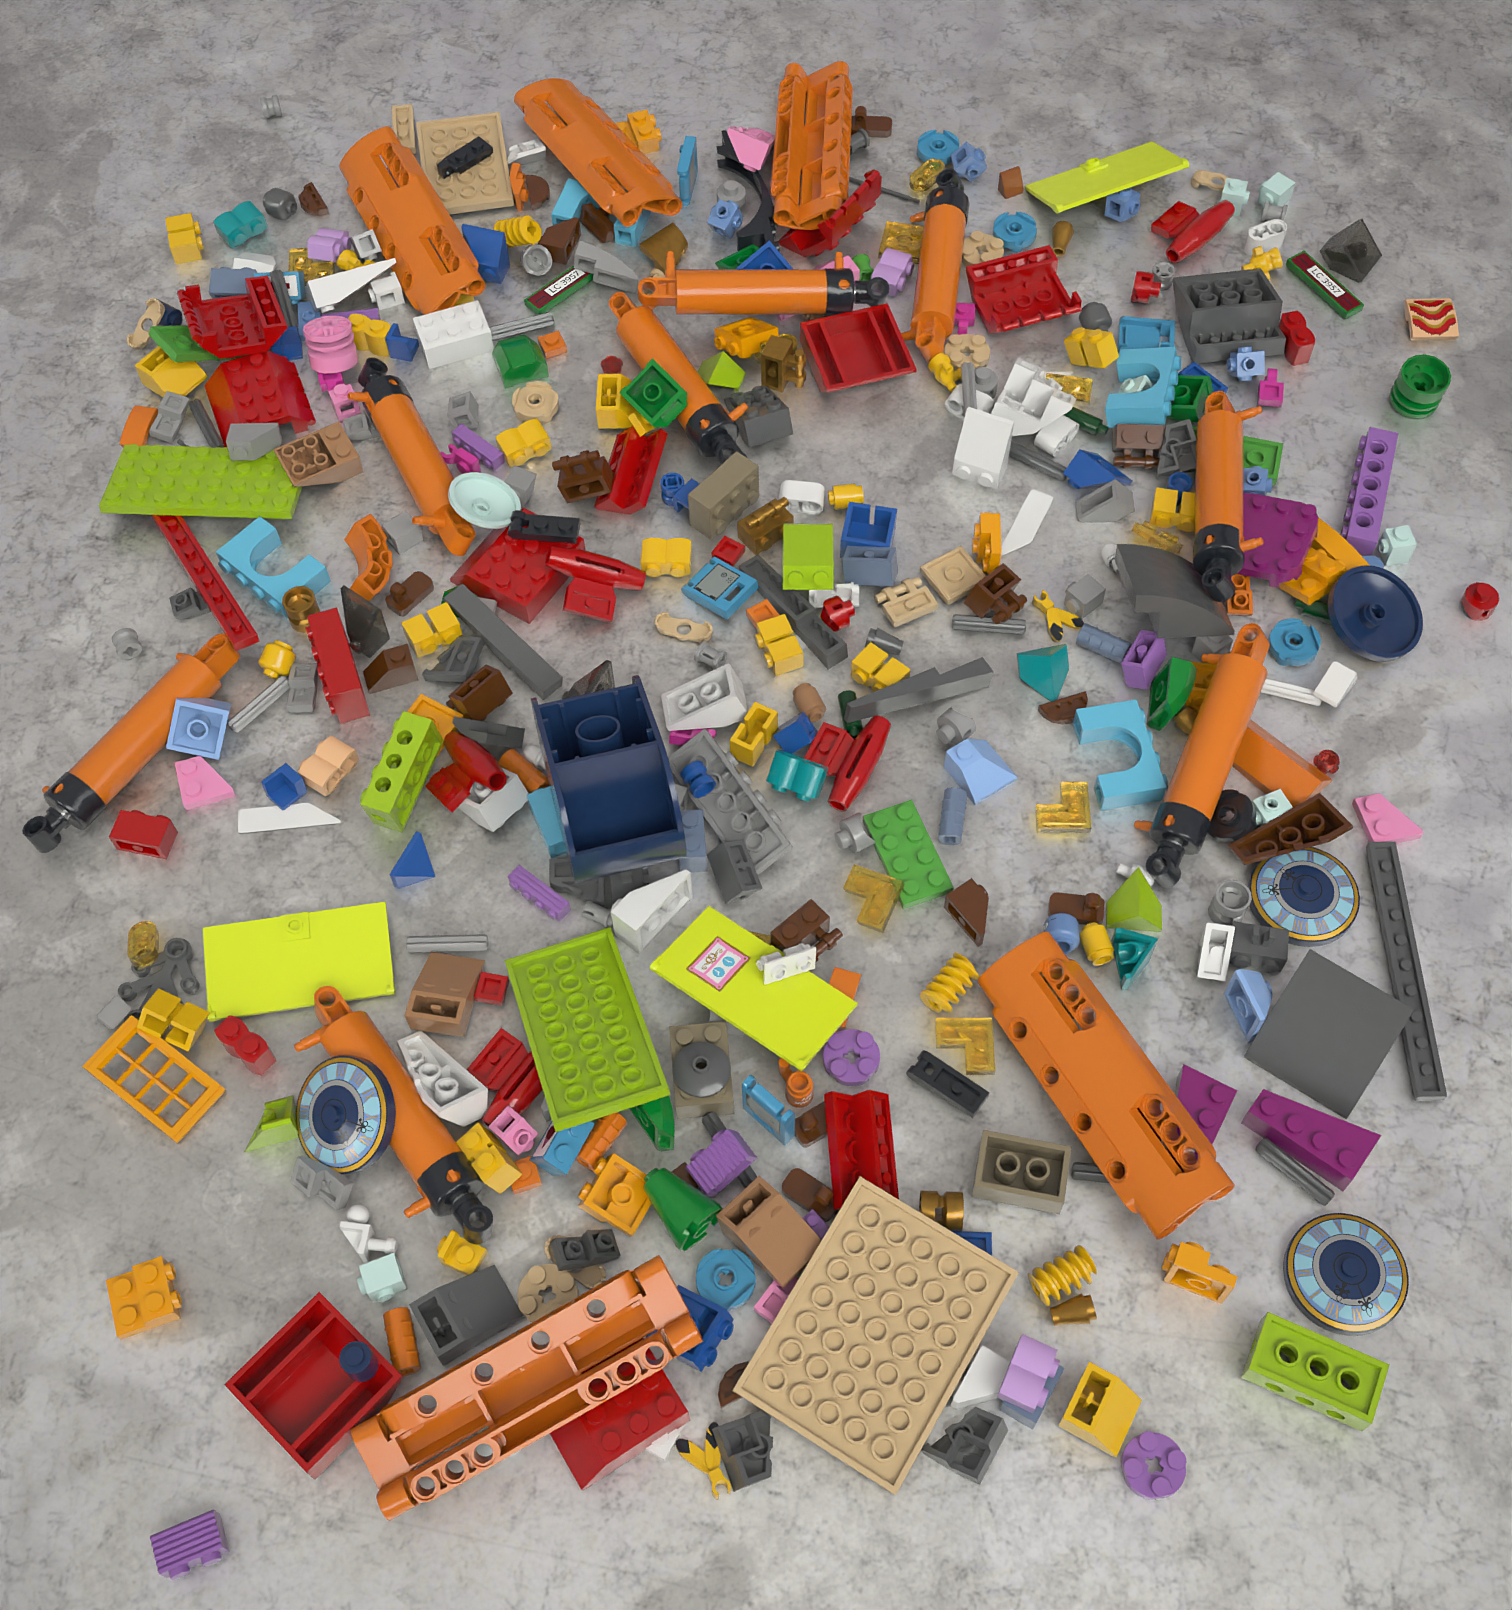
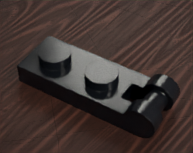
M515 510L511 515L512 524L509 526L508 536L513 539L577 544L581 525L580 518L525 514L523 511Z
M922 1050L917 1057L918 1062L915 1066L911 1065L906 1072V1075L912 1081L922 1084L971 1118L976 1115L989 1097L990 1092L925 1050ZM927 1067L934 1070L931 1075L924 1072Z

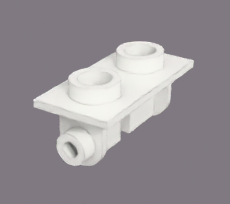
M854 582L836 584V586H833V590H808L809 603L815 608H823L824 601L836 595L843 602L850 600L854 607H859V584H854Z
M800 943L797 946L784 949V957L781 956L779 951L761 956L760 960H757V967L760 971L764 970V984L780 981L784 978L815 969L816 947L811 948L809 944L804 945Z

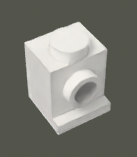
M391 272L389 277L370 282L371 289H368V294L371 302H376L379 311L405 303L402 288L395 272Z

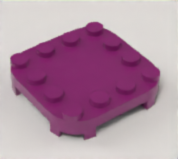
M1243 493L1244 539L1246 541L1261 537L1264 544L1255 549L1245 551L1243 568L1237 574L1269 580V587H1279V583L1290 581L1293 578L1297 580L1302 574V565L1314 537L1317 538L1318 515L1316 507L1312 504L1254 493Z

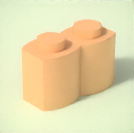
M331 735L317 745L315 754L302 761L298 774L303 778L307 786L324 796H328L339 785L342 778L348 775L356 766L359 758L354 748Z

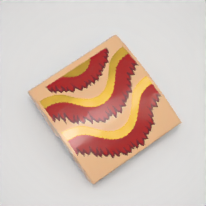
M1451 298L1404 300L1405 322H1409L1410 341L1456 340L1459 337L1457 317Z

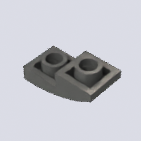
M191 587L169 597L176 619L195 617L211 612L199 592H195Z
M612 1229L586 1230L581 1237L555 1238L550 1244L558 1271L590 1267L618 1259L621 1256Z

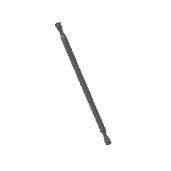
M849 177L850 182L859 185L865 182L862 180ZM881 187V192L911 200L918 204L920 202V199Z

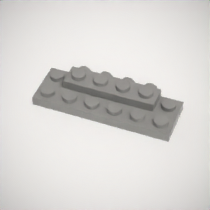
M704 728L668 757L671 771L681 785L688 788V795L698 809H703V816L722 842L744 840L757 875L793 848L778 825L781 822L779 816L773 809L768 811L763 805L767 802L765 797L758 789L756 791L751 789L749 786L753 783L751 778L744 770L738 771L735 767L739 764L737 759L730 751L725 753L708 730ZM695 761L703 762L707 769V775H711L716 782L715 788L701 798L693 797L689 790V784H685L680 776L683 768Z

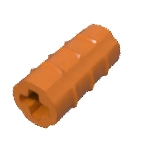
M509 749L500 758L499 765L501 768L517 774L527 792L532 793L538 788L549 787L548 778L543 774V771H539L533 763H530L525 759V756L515 749Z
M619 1113L598 1118L575 1160L593 1171L599 1159L604 1157L609 1148H612V1144L627 1125L626 1119Z
M398 1307L383 1314L384 1330L387 1335V1345L389 1346L392 1366L402 1376L417 1373L421 1370L420 1353L417 1349V1338L414 1333L410 1309L408 1307Z

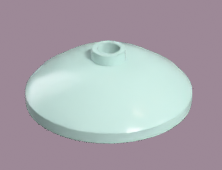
M470 472L461 474L451 482L448 490V498L453 509L464 520L478 527L499 529L510 526L512 524V512L521 510L520 500L515 491L502 480L485 473Z

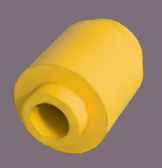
M855 483L833 485L832 491H828L829 505H833L834 510L848 509L849 502L863 504L862 485L856 486Z
M1095 922L1085 925L1079 934L1088 960L1092 961L1094 966L1104 965L1112 961L1114 958V948L1105 926L1098 925Z

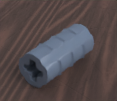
M1087 623L1082 626L1076 639V644L1119 663L1123 662L1125 655H1127L1132 643L1121 639V637L1118 638L1110 634V632H1105Z
M951 787L944 791L938 840L946 845H958L962 840L967 792L961 788Z

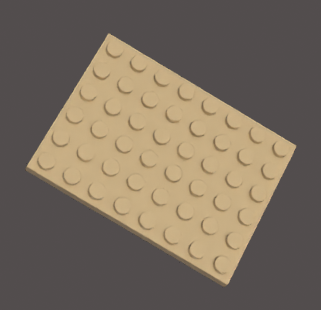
M859 1177L735 1385L733 1392L885 1490L896 1495L1019 1272L864 1178Z

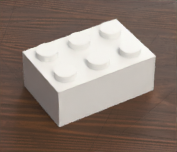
M478 300L412 318L417 339L429 369L494 350L491 331Z

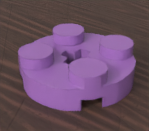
M855 1029L842 1030L834 1033L824 1047L823 1064L826 1072L844 1086L865 1084L879 1068L880 1050L873 1036L868 1032ZM848 1052H854L859 1058L855 1059V1063H849V1059H844V1055H848Z
M1146 1431L1134 1437L1125 1447L1121 1456L1124 1480L1127 1486L1138 1496L1148 1500L1167 1498L1173 1495L1184 1482L1186 1476V1456L1179 1446L1166 1435ZM1156 1458L1159 1461V1466L1162 1468L1161 1473L1159 1471H1155L1153 1474L1147 1471L1149 1465L1145 1463L1146 1459L1153 1460Z

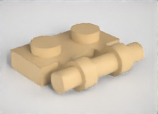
M919 577L907 578L902 580L901 584L892 588L890 586L883 588L880 593L874 595L877 604L886 601V603L882 604V611L893 628L938 610V603L927 586L917 589V587L922 586Z

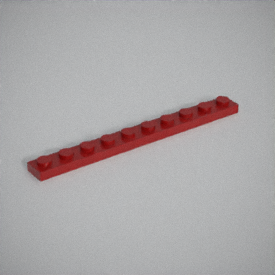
M151 515L234 650L238 651L260 642L258 634L183 517L176 515Z

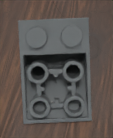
M756 386L752 391L745 393L736 392L724 399L729 413L742 403L747 404L748 409L735 422L739 428L742 440L749 447L793 435L789 408L767 386Z
M495 1265L435 1288L409 1304L443 1366L524 1317Z

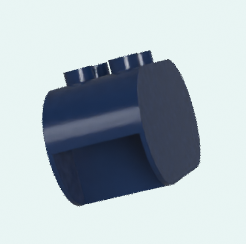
M639 675L632 676V684L539 705L536 697L531 698L547 778L574 882L580 883L686 858L687 851L682 816L669 759Z

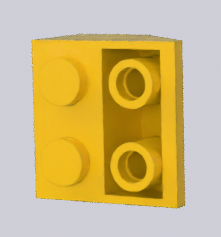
M159 346L134 365L142 384L162 398L167 391L186 396L208 378L196 361L174 362Z
M598 374L596 397L598 429L630 428L633 426L628 416L637 410L619 393L632 380L622 374Z
M1089 1362L1058 1426L1116 1458L1142 1399L1120 1378Z

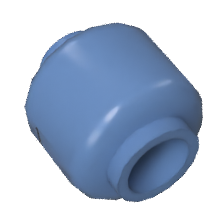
M1057 913L1045 920L1043 925L1044 932H1050L1064 954L1077 948L1080 942L1079 922L1075 917L1066 913Z

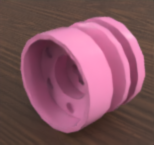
M324 316L311 320L304 325L303 333L308 347V358L310 366L314 371L327 374L346 371L358 363L357 349L353 342L352 323L349 319L342 316Z

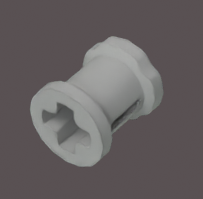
M1266 201L1260 221L1264 222L1265 220L1273 219L1284 221L1288 205L1281 207Z
M703 641L695 652L694 660L698 663L703 662L712 667V670L724 666L727 660V652H720L710 647L708 642Z

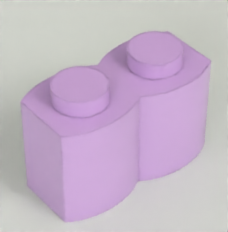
M320 228L316 235H312L308 239V258L337 262L339 255L344 250L351 249L352 243L349 239L351 238L349 237V232Z
M887 247L880 262L875 267L871 279L875 277L885 279L889 284L888 295L896 297L899 291L902 292L904 290L907 276H911L913 273L914 263L912 262V255Z
M1022 1334L997 1397L1031 1413L1034 1412L1036 1406L1042 1408L1049 1392L1048 1389L1044 1388L1048 1376L1054 1378L1060 1360L1055 1358L1057 1349Z

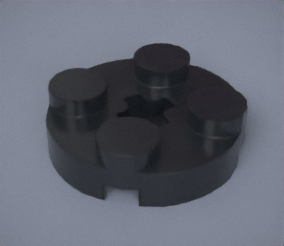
M1222 790L1207 833L1216 842L1230 843L1254 831L1257 813L1253 802L1249 797L1239 793L1237 790ZM1231 811L1234 814L1231 820H1223L1227 816L1226 812Z

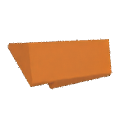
M1250 719L1232 766L1264 794L1281 789L1294 808L1320 793L1332 782L1331 778Z

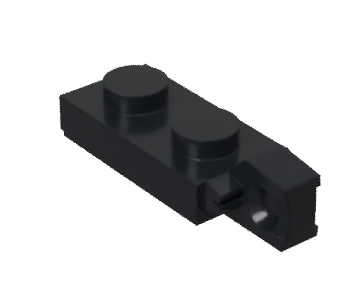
M478 136L437 164L438 174L443 179L454 172L462 174L492 155L493 147Z

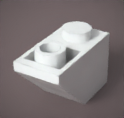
M982 1345L978 1353H974L966 1367L968 1370L963 1380H959L951 1394L954 1398L950 1407L956 1410L998 1399L997 1395L1010 1361Z

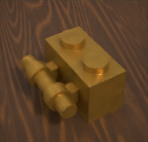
M771 335L761 353V386H767L769 389L783 393L786 385L791 381L795 383V387L802 388L806 381V371L804 370L806 356L804 351L797 349L795 355H793V341Z
M782 497L779 500L775 498L737 522L738 538L755 555L768 550L774 543L783 538V523H794V516L785 508L789 505L787 498Z

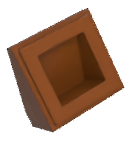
M1019 166L1000 172L998 191L1005 199L1022 194L1024 191Z

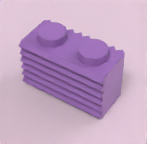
M1139 631L1123 662H1121L1127 687L1148 689L1167 656L1165 639H1157L1155 632Z
M724 1129L716 1133L711 1139L712 1144L707 1149H701L694 1153L690 1158V1164L686 1166L687 1171L707 1196L716 1197L757 1159V1156L740 1134L731 1129Z
M215 1510L208 1511L150 1536L158 1573L166 1578L170 1577L171 1580L190 1574V1568L198 1564H202L203 1567L213 1565L222 1560L221 1555L229 1552L221 1516Z

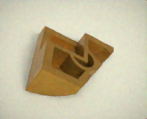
M673 222L640 243V251L653 260L655 269H659L664 275L666 270V253L673 251L675 265H678L681 261V255L688 248L685 236Z

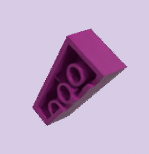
M1183 1064L1177 1076L1175 1095L1210 1143L1213 1144L1238 1090ZM1178 1126L1177 1133L1180 1137V1128ZM1165 1146L1166 1150H1167L1168 1153L1171 1155V1157L1173 1158V1160L1176 1162V1164L1178 1165V1167L1181 1169V1171H1182L1183 1173H1185V1171L1182 1169V1167H1181L1180 1164L1177 1162V1160L1175 1159V1157H1174V1156L1172 1155V1153L1169 1151V1149L1167 1148V1146ZM1195 1150V1158L1198 1161V1153Z
M1265 1089L1259 1094L1241 1124L1262 1138H1268L1293 1159L1341 1191H1344L1354 1179L1382 1136Z

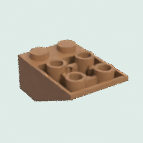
M339 421L274 449V453L294 487L343 482L363 473L360 456Z
M431 952L412 988L404 1015L410 1029L465 1038L475 1001V991L480 974L483 972L485 960Z
M760 1176L716 1215L722 1233L783 1288L807 1266L822 1241L784 1197Z

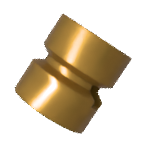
M296 586L289 589L283 596L282 604L292 628L298 632L306 633L305 627L310 626L307 616L320 612L313 591L308 587Z
M920 1190L919 1212L950 1231H962L964 1216L963 1192L946 1191L943 1196H940L938 1191ZM942 1207V1214L935 1213V1208Z

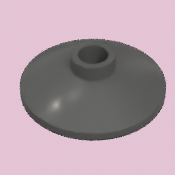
M696 1042L686 1046L678 1053L673 1063V1077L677 1086L684 1093L698 1098L710 1097L720 1092L728 1083L731 1074L730 1061L726 1053L720 1047L708 1042ZM699 1062H704L707 1064V1066L704 1069H698L696 1067V1065Z

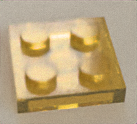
M886 221L878 258L881 259L885 249L888 247L911 254L912 262L919 264L924 226Z

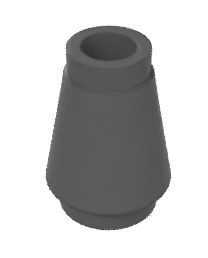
M870 628L865 647L871 642L888 654L899 655L904 641L879 628L876 630Z

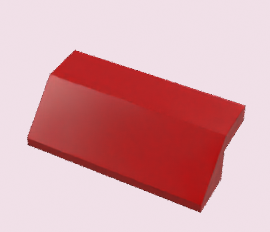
M631 426L617 434L608 462L614 473L611 493L597 496L594 505L597 510L631 515L646 507L668 435L664 430L659 429L647 437L644 435L640 437L636 429Z
M866 1090L854 1095L835 1091L825 1093L824 1101L834 1210L841 1209L859 1177L864 1178L899 1200L889 1094L873 1090Z

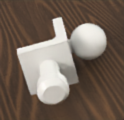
M356 1204L348 1210V1222L341 1221L340 1229L362 1261H370L372 1250L383 1251L385 1255L395 1254L398 1246L396 1238L388 1237L387 1240L375 1238L376 1233L371 1225L366 1224L369 1220V1210L364 1205Z

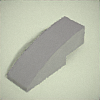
M579 241L575 252L574 269L594 274L593 282L636 294L639 276L629 266L607 251Z

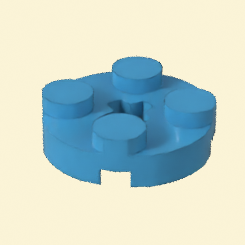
M936 130L927 131L919 137L917 155L922 161L930 164L932 168L940 169L943 165L952 163L950 155L959 148V139L949 131L943 130V133H936Z
M1009 212L1003 213L994 221L993 236L1003 240V247L1015 253L1021 252L1023 248L1030 246L1035 241L1037 234L1036 222L1031 216L1023 212H1016L1015 215H1008Z
M1295 618L1281 620L1275 625L1268 638L1270 643L1269 651L1276 658V662L1279 665L1301 666L1315 660L1321 645V638L1318 631L1312 625L1309 628L1307 625L1302 624V620ZM1290 639H1294L1295 642H1299L1300 644L1292 645L1289 642Z
M715 1249L706 1254L698 1264L696 1285L700 1296L722 1306L728 1312L743 1306L751 1298L756 1285L754 1266L751 1260L741 1251L736 1249ZM731 1273L733 1275L731 1278L732 1284L729 1286L726 1284L720 1285L719 1274L728 1275Z

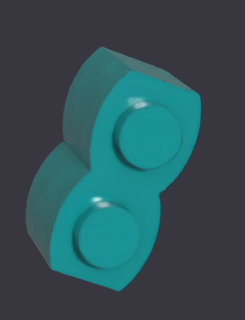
M251 201L240 203L232 211L219 215L213 221L217 233L231 248L243 244L249 237L261 234L268 227L264 215Z
M779 750L775 752L766 781L771 783V788L777 791L787 792V789L796 792L795 797L811 801V798H819L829 768Z

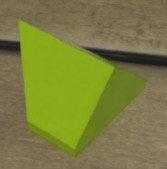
M724 351L702 361L698 370L705 383L723 386V388H734V391L737 392L746 376V372Z
M1139 867L1107 901L1106 928H1123L1151 932L1162 931V905Z
M293 1095L265 1102L266 1109L263 1110L264 1113L244 1152L299 1138L296 1125V1105Z

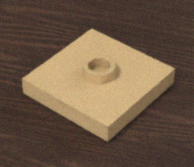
M962 546L920 566V573L947 605L967 596L976 583L986 576Z

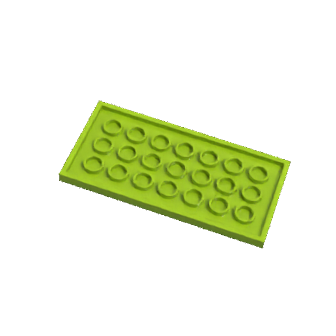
M131 444L124 445L100 501L99 508L101 513L239 518H258L260 516L270 519H292L303 486H293L274 450L256 460L231 461L228 447L138 446Z
M610 927L504 960L555 1132L670 1095L668 1084Z

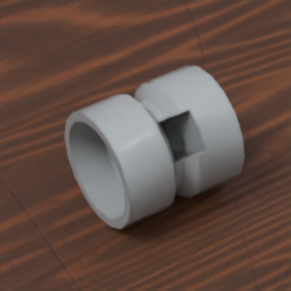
M1226 880L1219 884L1208 908L1211 921L1225 925H1231L1233 921L1242 922L1252 900L1249 888L1238 880Z

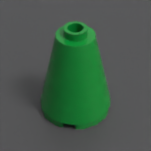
M654 1168L644 1178L646 1183L643 1189L675 1246L680 1251H686L695 1246L707 1235L705 1231L710 1224L715 1227L718 1223L716 1215L723 1209L720 1204L668 1169L662 1168L659 1170Z

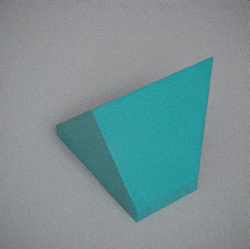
M1061 644L1016 653L1019 678L1049 701L1057 700L1069 671L1067 645Z
M1115 928L1111 942L1114 948L1121 990H1127L1149 963L1158 938L1123 928Z

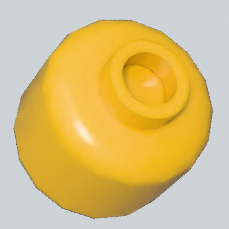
M274 640L273 643H267L264 646L258 664L264 669V675L277 680L278 676H288L290 674V669L296 660V655L293 652V647Z

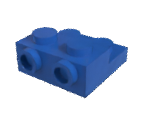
M678 1285L677 1288L699 1330L703 1342L677 1356L676 1359L702 1372L705 1366L710 1367L717 1358L716 1348L722 1339L727 1340L731 1336L734 1328L732 1323L734 1319L727 1309ZM655 1330V1331H653L652 1333L646 1335V1338H647L648 1336L654 1334L655 1332H657V1330Z

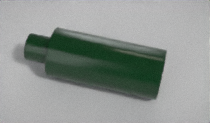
M1072 407L1069 412L1064 414V416L1078 423L1079 429L1096 436L1100 433L1105 436L1109 430L1108 426L1102 424V419L1075 407Z
M1297 599L1294 607L1303 610V615L1332 625L1328 604L1317 600L1308 606Z
M847 690L838 695V702L844 730H847L850 736L855 739L863 729L861 720L847 723L844 719L847 703L857 699L854 691Z

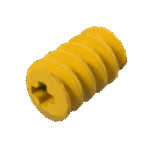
M528 215L498 220L493 230L505 232L507 248L538 243L542 235L539 223Z
M956 952L953 954V958H949L946 962V966L939 970L940 974H936L933 977V982L927 984L926 990H922L919 994L923 1003L937 1013H940L941 1010L950 1013L953 1009L948 1002L957 1005L959 999L955 994L963 997L966 991L962 986L970 989L973 986L970 979L976 981L979 979V974L972 963L966 957Z
M1077 1245L1074 1248V1253L1066 1251L1063 1254V1258L1056 1256L1053 1259V1264L1045 1262L1043 1269L1035 1267L1032 1270V1275L1028 1273V1279L1036 1296L1048 1307L1050 1306L1049 1295H1052L1057 1301L1061 1300L1059 1293L1061 1289L1066 1295H1071L1070 1284H1073L1077 1290H1080L1082 1288L1080 1279L1083 1278L1087 1284H1091L1090 1274H1097V1270L1085 1248Z

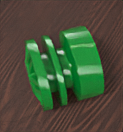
M1423 354L1408 358L1402 365L1398 377L1390 390L1389 399L1391 405L1398 413L1408 418L1421 419L1432 415L1438 408L1442 396L1450 385V370L1443 361L1435 356Z

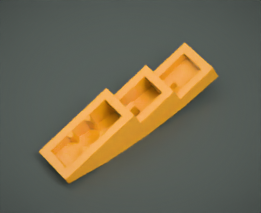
M1318 517L1317 538L1314 537L1312 548L1315 550L1323 549L1327 556L1333 560L1341 559L1346 565V572L1358 566L1369 565L1349 542Z

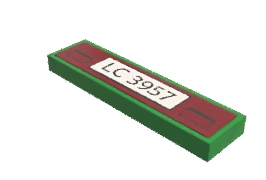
M1302 251L1287 259L1286 266L1344 319L1363 310L1364 304L1306 251Z
M572 266L524 299L525 306L537 315L546 313L591 282L594 274L574 269V266Z

